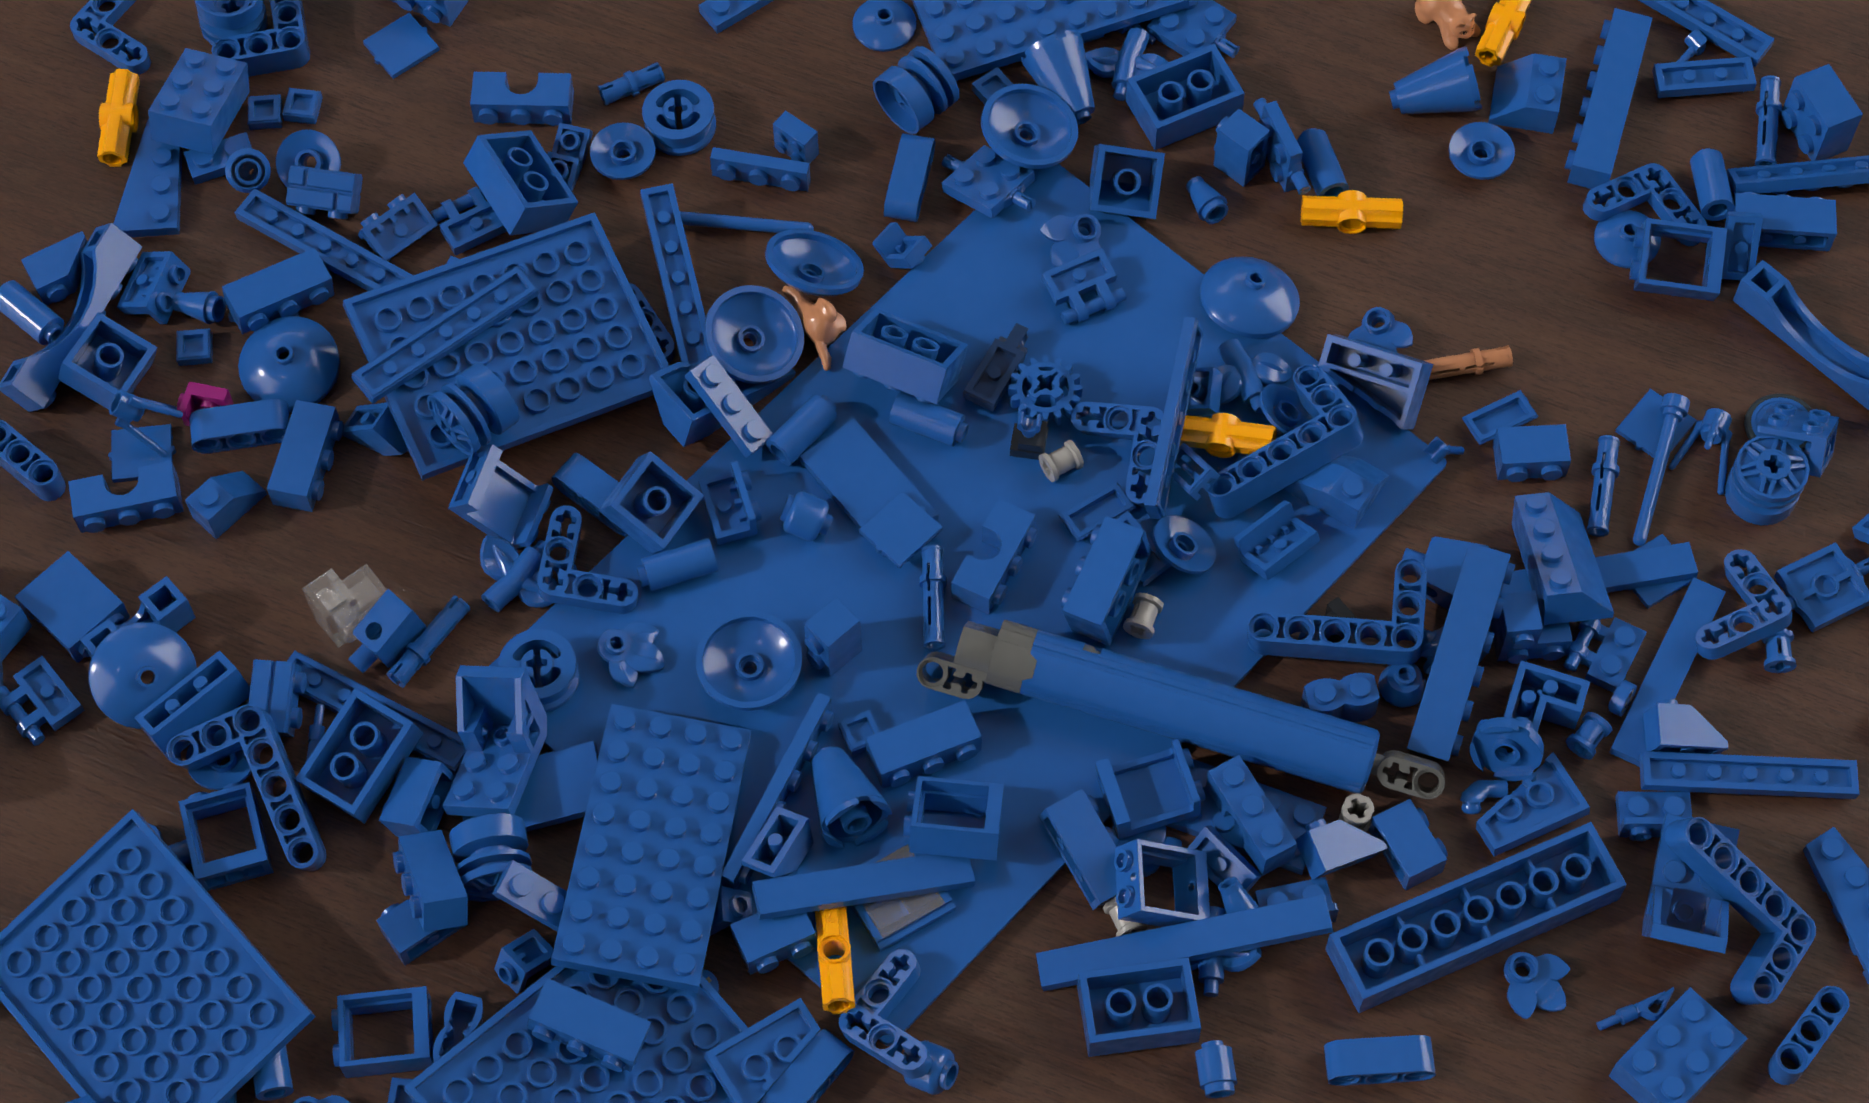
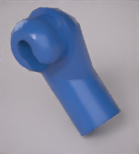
M1477 780L1461 793L1462 811L1466 814H1478L1481 811L1480 802H1483L1486 798H1503L1505 795H1508L1507 780Z

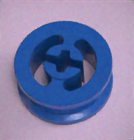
M688 80L668 81L655 87L644 100L642 116L645 130L652 136L657 150L668 155L684 156L700 151L712 140L716 131L714 104L709 92L701 85ZM682 106L681 120L683 129L677 130L676 107Z
M531 629L521 632L510 639L500 653L498 667L526 668L545 712L553 711L563 706L574 695L579 684V668L573 647L559 633L547 629ZM540 654L543 665L540 668V677L543 687L537 688V682L535 679V675L537 674V662L535 655Z

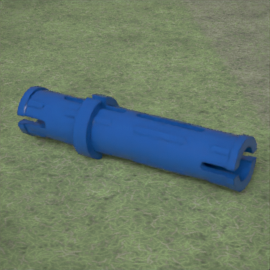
M1773 75L1764 76L1760 79V100L1756 104V114L1759 116L1756 166L1777 164L1778 120L1783 106L1780 102L1781 80Z
M1603 435L1598 438L1596 463L1592 465L1591 470L1594 482L1586 531H1588V534L1596 537H1604L1609 534L1614 483L1620 471L1617 459L1621 441L1612 435Z
M927 545L921 549L922 575L919 577V586L923 588V647L928 650H940L946 646L944 587L947 586V577L943 574L944 549L939 545Z
M453 595L451 600L425 628L423 633L414 642H409L404 648L406 652L386 673L389 679L396 685L399 684L400 687L404 688L421 666H426L431 661L429 657L451 633L459 621L471 610L470 606L462 598Z

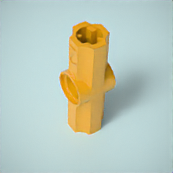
M1500 0L1499 3L1496 2L1485 26L1486 30L1475 52V56L1482 64L1489 67L1501 65L1512 40H1516L1520 34L1526 18V11L1530 7L1532 0Z
M116 69L114 73H110L106 103H101L99 108L101 135L97 157L100 162L110 167H121L122 164L128 162L132 132H136L138 129L139 115L136 103L140 79L138 74L128 69Z
M1356 190L1341 192L1337 197L1302 195L1301 226L1337 227L1340 232L1346 234H1357L1366 228L1401 229L1402 199L1366 198L1363 192Z
M1216 413L1212 415V418L1186 415L1180 445L1185 443L1189 447L1205 449L1206 452L1215 457L1229 458L1234 456L1235 453L1251 454L1276 440L1277 428L1272 425L1241 422L1238 417L1228 413Z
M845 906L815 911L823 1010L833 1014L847 1013L848 1010L856 1006L847 908ZM832 955H840V956H842V957H840L839 959H829V958H828V957H830V956H832Z

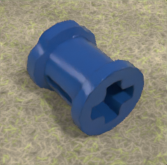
M1785 628L1761 639L1762 643L1766 644L1767 659L1764 661V669L1766 671L1786 673L1796 668V659L1792 657L1791 642L1794 640L1793 631Z
M1587 712L1582 718L1583 723L1575 734H1570L1566 739V744L1573 753L1588 760L1595 756V748L1603 737H1607L1612 731L1609 722L1594 712Z

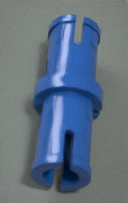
M655 62L634 72L629 70L623 73L624 76L599 85L598 91L602 101L607 106L616 100L630 95L635 97L640 94L639 91L665 82V76L659 63Z

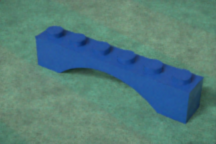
M113 223L96 227L80 253L82 269L80 293L76 307L69 322L64 327V331L40 351L13 361L0 382V391L28 412L45 409L54 401L57 395L55 389L60 383L58 376L63 360L96 314L100 312L106 315L104 309L109 301L113 300L120 293L123 287L121 281L124 276L130 273L137 265L139 260L137 255L142 246Z
M1762 260L1741 279L1733 301L1869 410V357L1848 346L1823 326L1799 298L1790 281Z

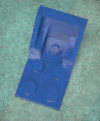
M460 665L456 674L457 732L466 752L443 803V808L447 815L477 817L498 813L514 815L547 737V714L526 668Z
M1665 814L1643 918L1642 936L1725 954L1728 941L1729 902L1725 901L1668 847L1665 840L1667 826L1673 821L1687 818ZM1712 824L1731 843L1737 846L1739 829Z

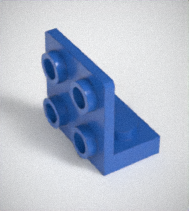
M1777 403L1769 406L1757 424V432L1808 441L1805 445L1804 454L1808 459L1809 475L1821 477L1833 457L1839 417L1830 416L1831 414L1825 410L1813 409L1808 412L1797 410L1792 404Z

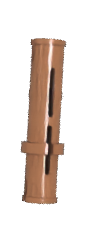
M1509 345L1481 351L1479 348L1471 349L1470 353L1424 360L1434 364L1429 380L1474 373L1476 376L1482 375L1487 370L1513 366V357Z

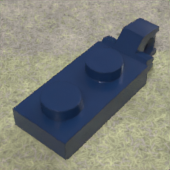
M1016 323L1007 339L1002 336L999 339L995 338L965 387L963 398L994 412L1011 383V374L1017 373L1018 365L1025 360L1028 348L1023 346L1028 339L1027 327Z

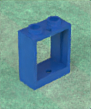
M1646 218L1641 228L1637 227L1634 234L1633 247L1638 248L1637 260H1632L1629 279L1635 280L1634 291L1714 301L1720 294L1727 228ZM1651 236L1707 243L1702 286L1646 279Z
M917 776L915 791H908L907 812H912V816L905 815L903 837H910L909 853L997 861L1004 784ZM924 810L986 815L985 827L980 829L922 823Z
M250 782L230 783L222 790L211 793L197 792L190 795L188 799L178 801L194 876L206 891L274 873L257 797ZM247 807L256 849L206 863L196 820Z
M1141 839L1133 840L1115 848L1114 866L1116 869L1118 920L1166 927L1210 917L1207 854L1205 851ZM1143 862L1173 868L1175 911L1145 906Z
M427 986L337 996V1009H332L331 1011L333 1031H338L339 1044H333V1061L335 1067L340 1066L345 1078L425 1070L433 1064L432 998ZM412 1009L414 1054L354 1060L353 1015Z

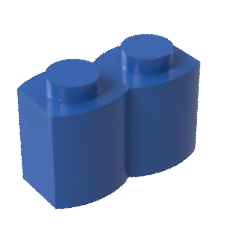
M1354 673L1343 677L1341 680L1323 678L1308 683L1304 686L1300 704L1303 708L1356 723L1368 720L1375 715L1380 696L1373 674Z
M457 991L450 997L444 1011V1028L439 1032L434 1043L433 1063L483 1024L482 998Z

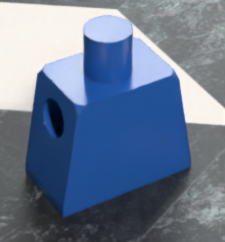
M1432 537L1426 554L1406 548L1402 560L1411 557L1417 558L1427 567L1426 599L1449 610L1469 542ZM1477 544V545H1481V546H1484V547H1487V548L1489 547V546H1486V545H1483V544Z
M387 589L353 630L352 634L362 645L348 660L362 673L377 659L386 667H392L406 652L404 648L409 642H414L427 626L409 606L390 589Z

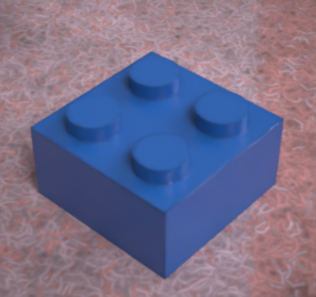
M785 110L773 123L774 146L780 153H785L792 160L810 164L819 155L818 132Z
M1214 367L1196 368L1186 415H1214L1219 413L1223 373Z

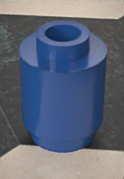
M1213 1040L1201 1044L1202 1049L1195 1052L1200 1088L1205 1091V1097L1217 1099L1233 1095L1235 1093L1234 1086L1237 1084L1232 1047L1224 1045L1221 1040Z

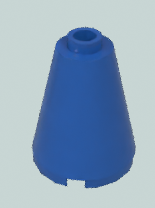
M1067 30L1064 31L1067 37L1057 39L1056 35L1052 34L1035 42L1024 51L1026 58L1021 56V61L1038 86L1057 94L1069 105L1076 117L1077 124L1081 125L1092 118L1091 114L1095 111V104L1082 36L1078 31Z
M1467 46L1458 48L1394 82L1395 89L1389 91L1393 110L1400 108L1401 114L1471 112L1482 109V105L1479 102L1481 98L1473 65H1469L1467 57L1470 56Z
M827 746L820 749L812 759L811 765L821 833L824 839L831 846L845 848L843 843L854 841L855 845L858 846L876 838L889 824L887 817L892 815V811L888 802L842 748Z

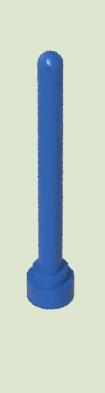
M680 211L683 225L771 233L792 229L814 231L813 225L808 222Z
M1667 393L1662 399L1660 411L1662 412L1664 423L1633 536V542L1637 546H1642L1647 541L1677 424L1688 414L1690 400L1680 394Z

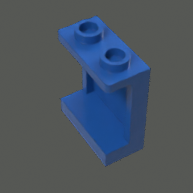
M495 445L482 446L479 451L469 456L448 509L485 534L508 541L515 549L530 546L538 536V526L543 514L550 506V496L554 488L548 483L535 485L501 462L499 459L503 451Z
M69 551L14 596L24 613L31 620L35 619L68 650L71 657L77 663L84 657H89L80 641L82 637L108 618L114 625L125 623L130 618L124 603Z
M1178 738L1171 740L1170 749L1114 766L1111 765L1109 758L1095 762L1096 777L1118 840L1201 815V801L1205 800L1204 790L1199 779L1193 780L1190 770L1194 769V764L1188 748L1182 749Z

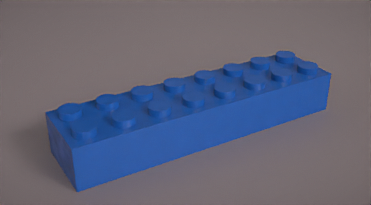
M1589 822L1329 934L1325 950L1358 1013H1361L1616 902L1620 899L1627 884L1592 822Z

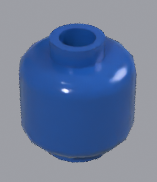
M799 491L795 496L789 494L779 520L783 521L785 532L811 542L817 538L819 533L824 536L826 535L833 516L827 514L829 504L826 500L806 491Z
M927 1040L921 1041L931 1056L932 1066L928 1073L918 1079H910L904 1076L906 1084L931 1095H937L944 1090H949L955 1083L959 1070L953 1052L948 1048ZM905 1052L903 1054L908 1064L911 1061L917 1063L920 1060L919 1056L913 1058Z

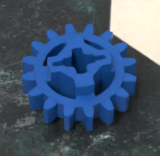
M1048 355L1043 356L1042 362H1037L1034 357H1030V366L1027 367L1025 364L1020 363L1018 365V373L1011 374V385L1008 386V396L1011 397L1010 406L1011 408H1018V416L1020 412H1024V417L1029 415L1030 419H1037V414H1041L1043 417L1042 421L1049 422V420H1054L1057 425H1061V416L1064 415L1071 419L1073 408L1080 403L1079 397H1082L1083 386L1079 385L1080 374H1072L1073 365L1071 363L1064 367L1061 366L1060 357H1057L1054 363L1049 362ZM1025 385L1027 386L1028 395L1026 397L1023 393V388ZM1065 385L1068 389V394L1066 397L1064 396L1063 386Z

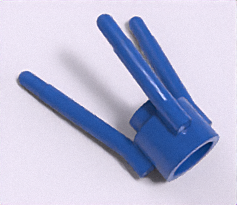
M119 390L115 394L109 409L110 415L117 417L115 425L126 429L161 457H166L167 452L130 422H138L142 418L145 409L178 418L183 416V412L177 410V407L141 398Z
M1719 408L1708 409L1703 420L1696 421L1693 431L1669 464V469L1674 470L1699 435L1705 441L1704 448L1706 450H1709L1712 444L1722 442L1717 493L1718 495H1723L1726 483L1729 443L1733 435L1729 430L1732 422L1731 415Z

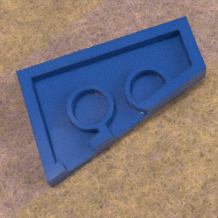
M1553 752L1533 775L1522 780V784L1510 795H1505L1476 822V830L1495 857L1589 815L1590 806Z
M799 998L707 1051L704 1058L732 1103H758L820 1031V1027L803 1000Z

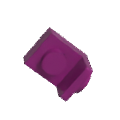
M189 381L185 393H181L178 398L177 410L183 412L181 418L184 425L190 426V414L200 409L233 405L234 403L228 389Z

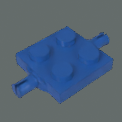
M1189 0L1188 8L1153 18L1147 25V32L1182 56L1213 44L1232 59L1240 50L1239 46L1225 39L1227 32L1236 23L1237 15L1213 0Z
M1265 98L1256 100L1253 106L1260 117L1259 123L1270 130L1266 156L1270 162V172L1274 181L1280 182L1284 192L1297 189L1299 195L1308 193L1311 190V186L1304 175L1301 164L1303 152L1277 101L1267 103Z
M983 145L966 161H961L950 154L943 158L942 166L954 171L942 182L943 193L993 219L1003 209L1015 204L1028 212L1035 207L1036 200L1023 194L1024 190L1035 181L1034 170L1006 161L986 145Z
M1836 542L1777 570L1774 578L1789 599L1792 610H1795L1802 617L1812 633L1869 606V589L1866 587L1863 578L1864 575L1869 573V558L1855 564L1844 555ZM1770 604L1771 612L1776 613L1775 610L1772 608V604Z

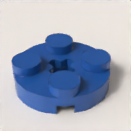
M1497 717L1481 720L1478 722L1470 744V755L1475 765L1482 771L1486 767L1494 772V778L1507 781H1520L1533 775L1534 769L1540 766L1544 754L1542 738L1533 729L1532 722L1524 717H1517L1515 719ZM1501 746L1511 747V748L1513 749V752H1512V753H1508L1505 748H1500V747H1501Z

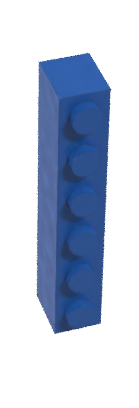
M1615 8L1611 21L1604 20L1600 38L1605 39L1604 46H1597L1593 64L1599 65L1597 72H1590L1586 90L1592 91L1590 98H1583L1579 116L1585 117L1583 124H1576L1572 142L1577 143L1576 151L1569 150L1564 169L1570 170L1567 183L1593 189L1610 181L1653 17Z
M1469 542L1407 749L1445 761H1449L1450 755L1458 757L1464 737L1457 734L1461 720L1465 722L1469 720L1474 704L1473 701L1467 700L1471 686L1479 687L1484 667L1478 666L1482 652L1489 654L1495 634L1488 631L1492 617L1500 618L1505 601L1504 598L1499 597L1502 583L1510 585L1515 564L1509 563L1511 554Z

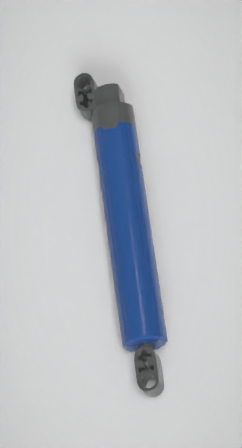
M1005 619L1000 630L968 621L963 627L955 656L943 652H932L925 656L917 667L916 675L918 681L923 686L962 699L974 698L980 693L986 683L1056 705L1084 711L1083 713L1171 739L1178 738L1181 742L1231 757L1240 755L1242 760L1360 794L1364 791L1370 774L1378 776L1381 784L1389 789L1423 799L1437 798L1445 788V774L1443 768L1438 763L1396 750L1387 751L1382 755L1377 754L1380 738L1378 729L1107 649L1095 648L1083 642ZM936 662L940 664L943 669V676L940 678L931 677L926 670L927 663ZM953 668H956V671L953 674L955 678L950 683L947 680L949 679ZM967 673L972 674V681L976 682L973 683L971 688L965 686L966 680L963 679ZM1393 762L1398 763L1400 771H1396L1394 776H1389L1386 767H1391ZM1410 766L1415 767L1412 773V783L1407 782V773L1410 774ZM1432 772L1436 774L1439 781L1433 787H1424L1418 781L1420 775Z

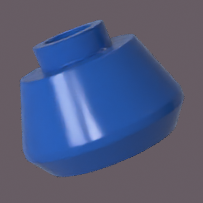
M242 148L232 153L225 165V175L229 184L234 189L243 193H251L253 189L261 190L268 183L271 167L266 156L260 151L253 148Z
M1415 664L1389 665L1380 674L1378 687L1380 694L1388 703L1397 707H1411L1422 700L1427 682L1424 674Z

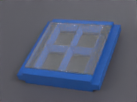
M909 837L863 864L924 854L909 853ZM947 891L851 906L880 952L956 910V906Z

